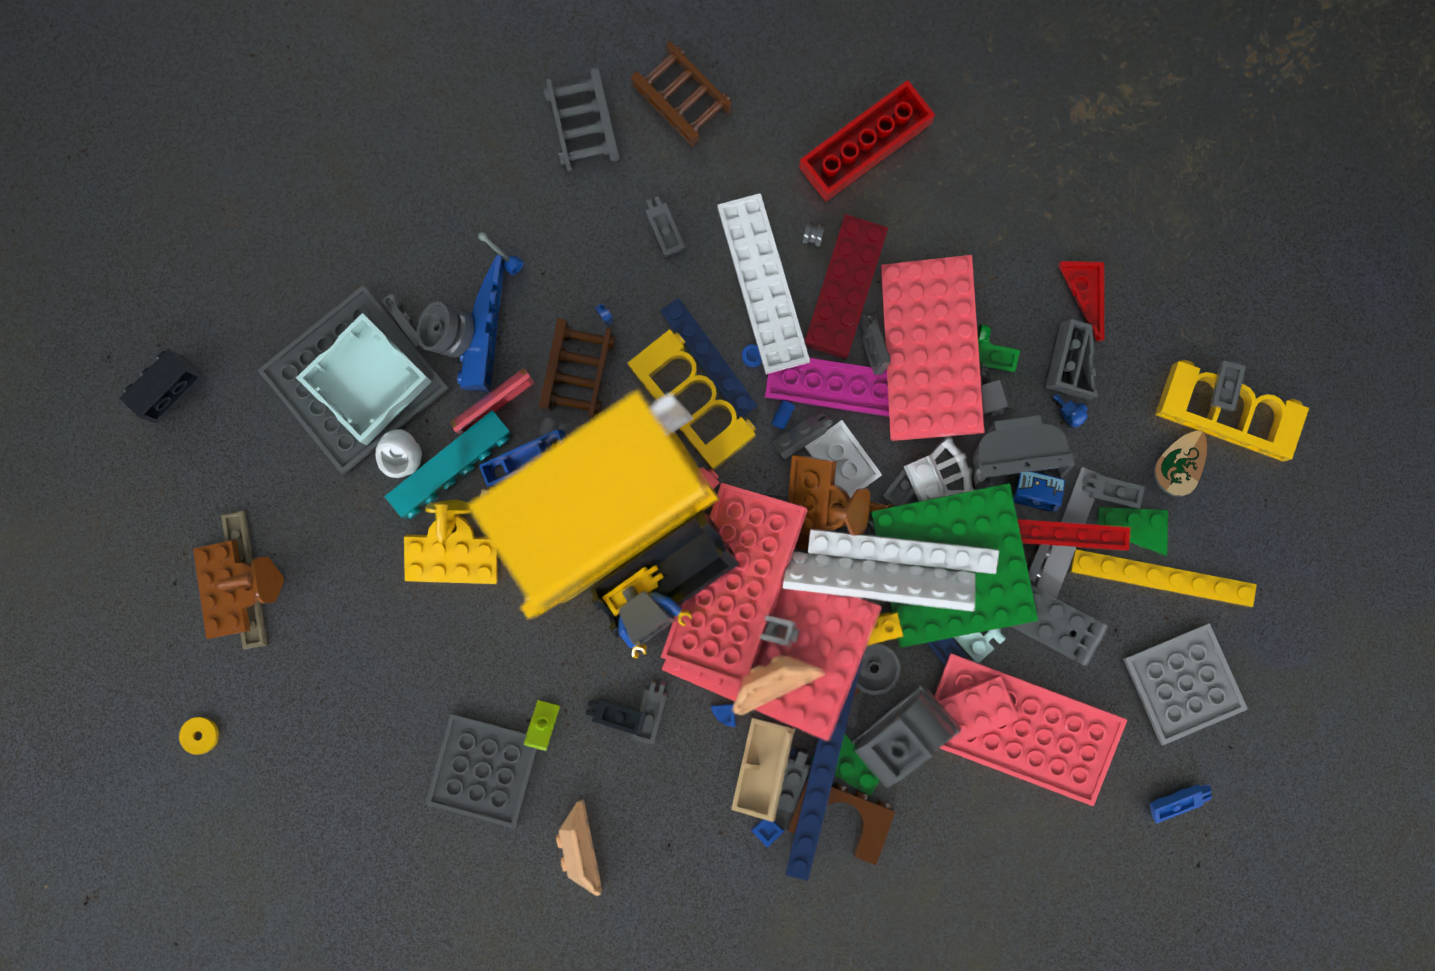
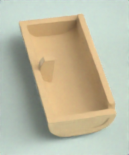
M752 718L731 810L775 822L795 728Z

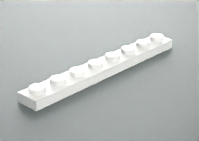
M811 529L808 553L996 574L999 550L863 534L852 536L850 533Z

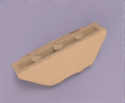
M784 655L778 656L771 660L772 664L763 667V665L750 670L751 674L744 677L733 706V711L735 714L743 715L826 674L824 670L787 656L784 657Z
M583 798L579 799L559 829V834H556L558 848L563 849L564 857L561 858L563 872L567 871L568 878L597 896L601 895L602 886Z

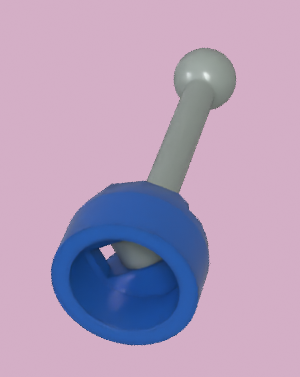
M485 232L479 234L478 237L481 241H485L503 257L506 271L511 275H515L521 270L524 262L515 255L507 256L487 238Z

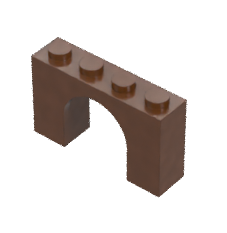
M809 776L805 780L796 808L787 827V830L794 834ZM835 782L834 786H831L827 806L843 802L854 806L859 811L862 826L852 854L855 858L877 865L896 813L891 808L892 804L878 799L877 803L869 800V795L860 791H856V794L847 791L848 787Z

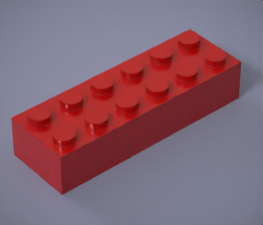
M907 80L801 158L799 168L824 201L827 202L930 126L935 114Z

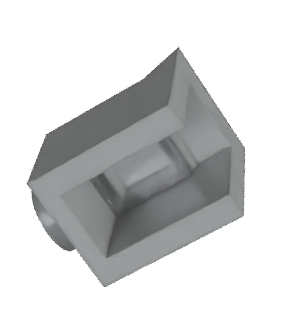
M766 615L765 620L768 621L765 635L761 634L760 639L791 647L792 642L796 643L799 635L796 623Z

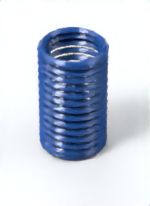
M782 400L771 422L772 425L780 429L786 427L785 425L795 408L792 403Z

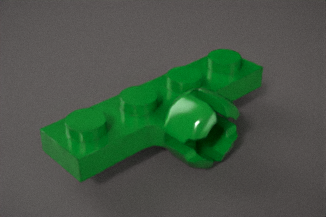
M979 324L978 345L980 364L985 363L990 368L1016 372L1020 350L991 344L989 341L991 328L988 325Z

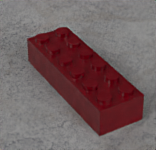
M845 214L805 339L806 348L843 360L847 359L888 227Z

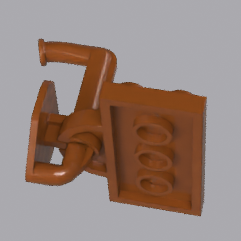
M792 455L788 503L808 509L795 548L809 549L811 529L830 531L838 530L847 525L852 536L862 535L867 528L869 512L895 506L893 504L886 505L870 502V492L865 488L856 489L850 499L849 494L842 487L835 485L837 461Z
M237 540L194 548L206 639L251 631L247 608L255 605L257 601L261 603L275 602L284 583L283 575L269 557L254 558L252 564L240 563Z

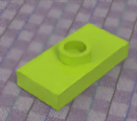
M540 700L537 701L524 741L525 746L547 751L560 706Z

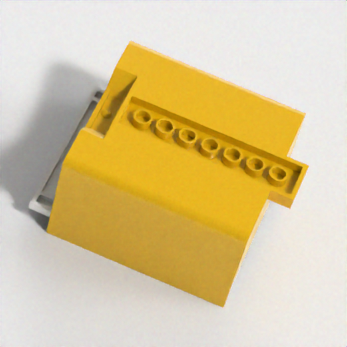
M634 392L468 505L527 597L524 599L526 603L521 606V609L528 619L539 617L555 605L570 601L643 552L699 511H704L720 500L675 432L694 418L671 394L661 397L649 408L639 392Z

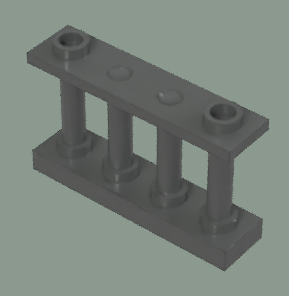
M599 68L590 69L591 78H587L588 81L553 88L551 79H546L548 87L544 88L547 102L551 101L562 147V151H559L558 154L561 165L565 164L567 171H572L571 160L597 154H609L611 161L620 160ZM590 90V92L595 91L596 99H592V102L558 109L556 97ZM595 111V113L600 112L601 120H597V123L564 131L562 129L560 118ZM596 132L605 134L606 141H603L600 145L569 152L567 150L566 139Z

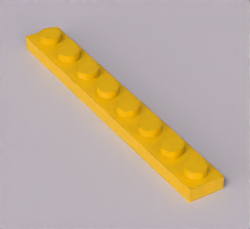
M1075 549L1070 572L1247 607H1253L1257 586V584L1077 549Z

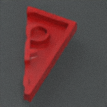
M1060 261L1059 268L1087 324L1092 325L1095 340L1102 342L1104 340V262Z

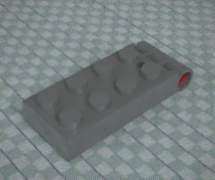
M1031 585L1038 621L1011 627L1087 667L1109 626ZM1074 630V635H1070V631Z

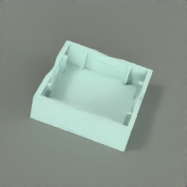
M363 313L339 335L336 342L327 351L320 354L296 377L320 402L324 403L335 414L336 418L359 442L368 445L432 382Z

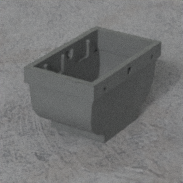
M1041 415L994 421L972 456L973 489H983L1008 483L1010 485L1018 484L1015 476H1019V473L1030 471L1063 478L1075 465L1074 456L1069 451L1065 434L1054 425L1042 424Z
M922 683L856 736L852 741L854 744L853 750L884 787L888 788L894 783H898L930 758L936 750L961 731V727Z

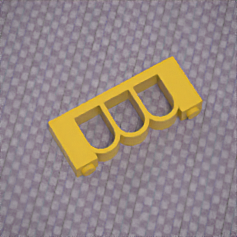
M669 329L627 364L656 401L665 396V394L651 377L675 359L686 360L691 365L692 371L690 376L668 393L667 396L671 394L676 398L688 387L696 383L705 384L710 388L712 396L709 402L692 415L693 420L679 428V430L714 471L755 438L756 434L754 431L756 428L749 419L744 421L740 417L737 420L736 411L730 403L721 399L716 400V387L713 381L706 376L697 375L696 362L690 354L684 352L683 344L685 341L678 332L673 334ZM720 407L726 409L732 417L731 424L705 445L691 428V425L713 408Z
M1181 360L1172 365L1155 415L1283 462L1293 458L1309 408L1303 406L1301 401L1289 399L1283 402L1277 396L1269 394L1256 398L1252 389L1242 384L1239 395L1243 399L1244 409L1238 427L1234 429L1217 422L1221 408L1211 406L1207 418L1186 411L1197 381L1209 383L1214 390L1217 375L1209 372L1199 374L1201 368L1195 367V364L1188 360ZM1259 402L1269 405L1274 413L1273 423L1267 440L1247 433L1255 408Z

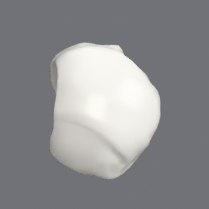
M400 429L391 430L384 434L378 442L375 454L376 462L379 469L385 475L392 478H401L412 475L417 471L420 466L422 451L420 445L416 443L411 434Z

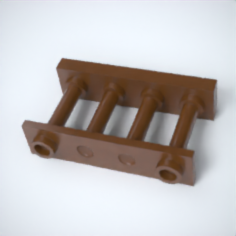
M669 41L666 44L669 55L648 75L644 74L642 76L636 71L631 76V82L638 92L693 147L699 142V128L718 110L722 108L727 114L731 112V99L725 92H720L685 57V52L679 45L674 46ZM676 61L684 71L665 89L657 91L652 86V82ZM692 77L700 86L681 104L672 107L667 102L668 97ZM707 92L715 102L697 119L688 123L683 118V113Z
M557 318L539 407L542 410L551 411V406L557 404L588 410V417L594 420L595 415H599L602 402L599 401L609 348H614L615 336L612 335L611 328H606L605 336L571 330V327H568L567 320ZM575 339L603 345L601 357L567 352V349H564L565 340ZM566 360L597 366L596 380L563 374L559 370L560 364ZM562 382L593 388L592 400L589 402L559 396L555 393L556 384Z

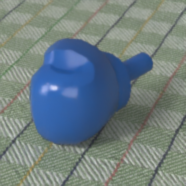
M1058 394L1053 397L1062 407L1059 412L1068 425L1079 427L1087 420L1088 414L1086 411L1088 408L1085 403L1074 404L1072 401L1066 403Z

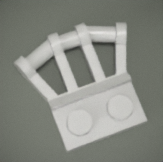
M951 436L945 437L928 456L904 466L918 501L975 490L973 489L972 481L973 469L972 467L969 468L967 464L966 453H963L952 442L953 438ZM945 448L954 456L939 464L935 462V459ZM957 462L960 472L943 479L939 470ZM963 477L964 490L947 489V484Z

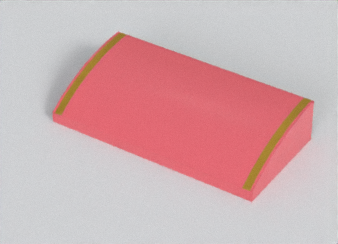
M523 367L450 422L452 428L456 433L462 435L490 411H498L535 382Z

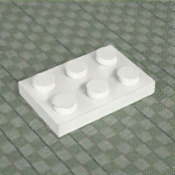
M842 420L828 429L825 434L805 446L811 457L837 461L835 485L842 487L849 494L850 498L856 489L865 488L882 476Z

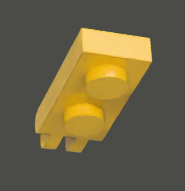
M656 565L649 570L644 567L602 597L614 616L620 615L619 609L628 603L622 594L626 588L634 586L640 594L643 591L652 592L659 587L657 582L663 578V575L660 573L654 578L652 577V574L659 570Z

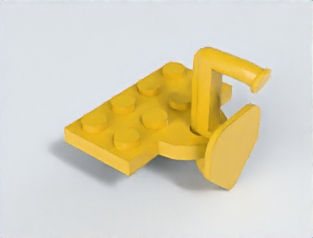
M452 499L429 503L425 507L426 512L436 513V520L430 526L428 535L406 534L404 536L405 581L496 584L498 582V551L489 537H475L473 528L468 520L460 516V514L472 512L468 507L470 503Z

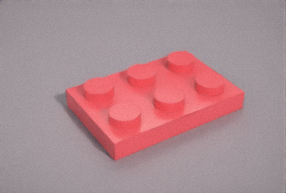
M1000 675L937 700L961 727V731L951 739L953 746L1019 720Z

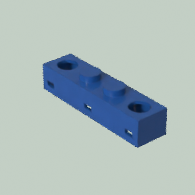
M554 430L479 465L487 487L499 485L552 449L554 439L558 438L561 443L567 438L565 431ZM497 465H503L505 470L504 477L498 478L495 475L494 469Z

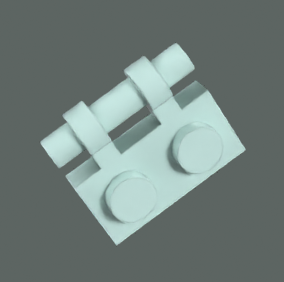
M1000 628L989 630L984 635L978 632L953 637L968 656L977 663L994 650L989 643L992 638L999 644L1006 638L1000 632Z

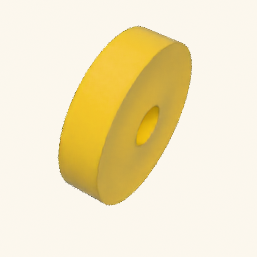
M206 717L189 719L183 724L179 733V741L183 749L195 755L211 751L219 739L217 725ZM198 731L202 733L200 740L196 737Z

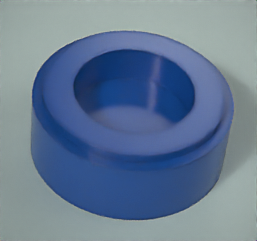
M756 344L747 345L742 351L743 363L751 368L762 364Z

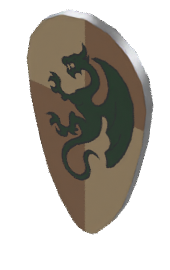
M1198 430L1182 436L1156 461L1154 478L1164 492L1172 496L1182 497L1190 494L1196 488L1207 456L1206 435L1202 431Z

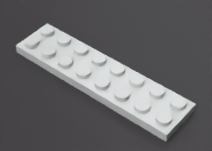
M761 193L718 204V212L765 374L810 363Z
M793 552L784 575L783 588L968 611H974L975 573Z

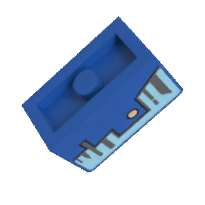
M1033 471L1019 473L1017 487L1012 493L1013 502L1055 513L1062 505L1065 480Z

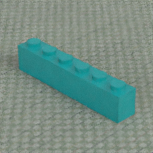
M492 410L384 497L401 518L407 519L409 517V519H412L421 512L420 508L423 505L437 500L439 497L437 494L443 489L449 490L457 483L456 479L462 474L466 476L475 468L473 465L481 460L483 462L493 454L491 452L493 449L507 444L512 433Z

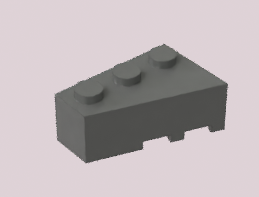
M1074 319L1060 323L1045 388L1084 400L1098 397L1094 381L1096 369L1093 368L1094 342L1092 325Z
M997 380L981 385L983 417L1002 415L1007 410L1013 409L1005 382Z

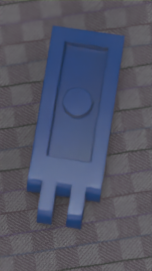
M1208 784L1202 786L1195 785L1187 789H1181L1167 797L1156 799L1150 803L1153 820L1157 824L1202 806L1204 802L1212 799V788Z

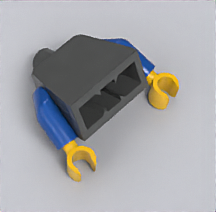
M630 586L622 592L628 603L619 609V635L629 648H633L632 656L636 659L639 658V653L636 650L640 649L646 655L647 646L644 643L676 620L675 616H678V621L682 626L686 625V622L681 619L682 616L687 615L692 619L689 610H681V607L671 598L658 592L643 591L639 594L634 586Z

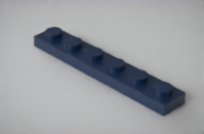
M677 298L661 309V314L675 333L678 332L685 341L684 345L707 377L713 381L718 392L725 401L733 406L737 418H743L756 409L758 405L681 300Z

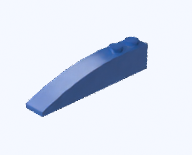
M496 255L490 266L471 313L474 320V334L468 349L460 356V361L463 364L462 370L458 371L457 376L458 384L466 391L491 392L504 270V259L501 255Z

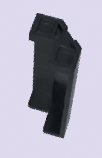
M703 510L590 588L593 595L591 599L593 605L598 610L602 609L609 616L611 623L609 628L615 637L622 639L619 635L620 615L614 616L602 597L644 567L649 570L653 566H657L659 570L652 574L653 578L660 573L663 575V578L657 582L659 587L652 592L665 595L680 606L739 565L733 549L728 543L724 542L722 536L718 533L720 530Z

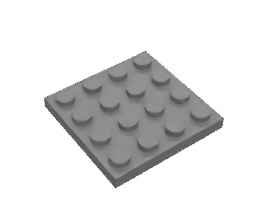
M1210 623L1123 658L1160 745H1165L1248 710Z

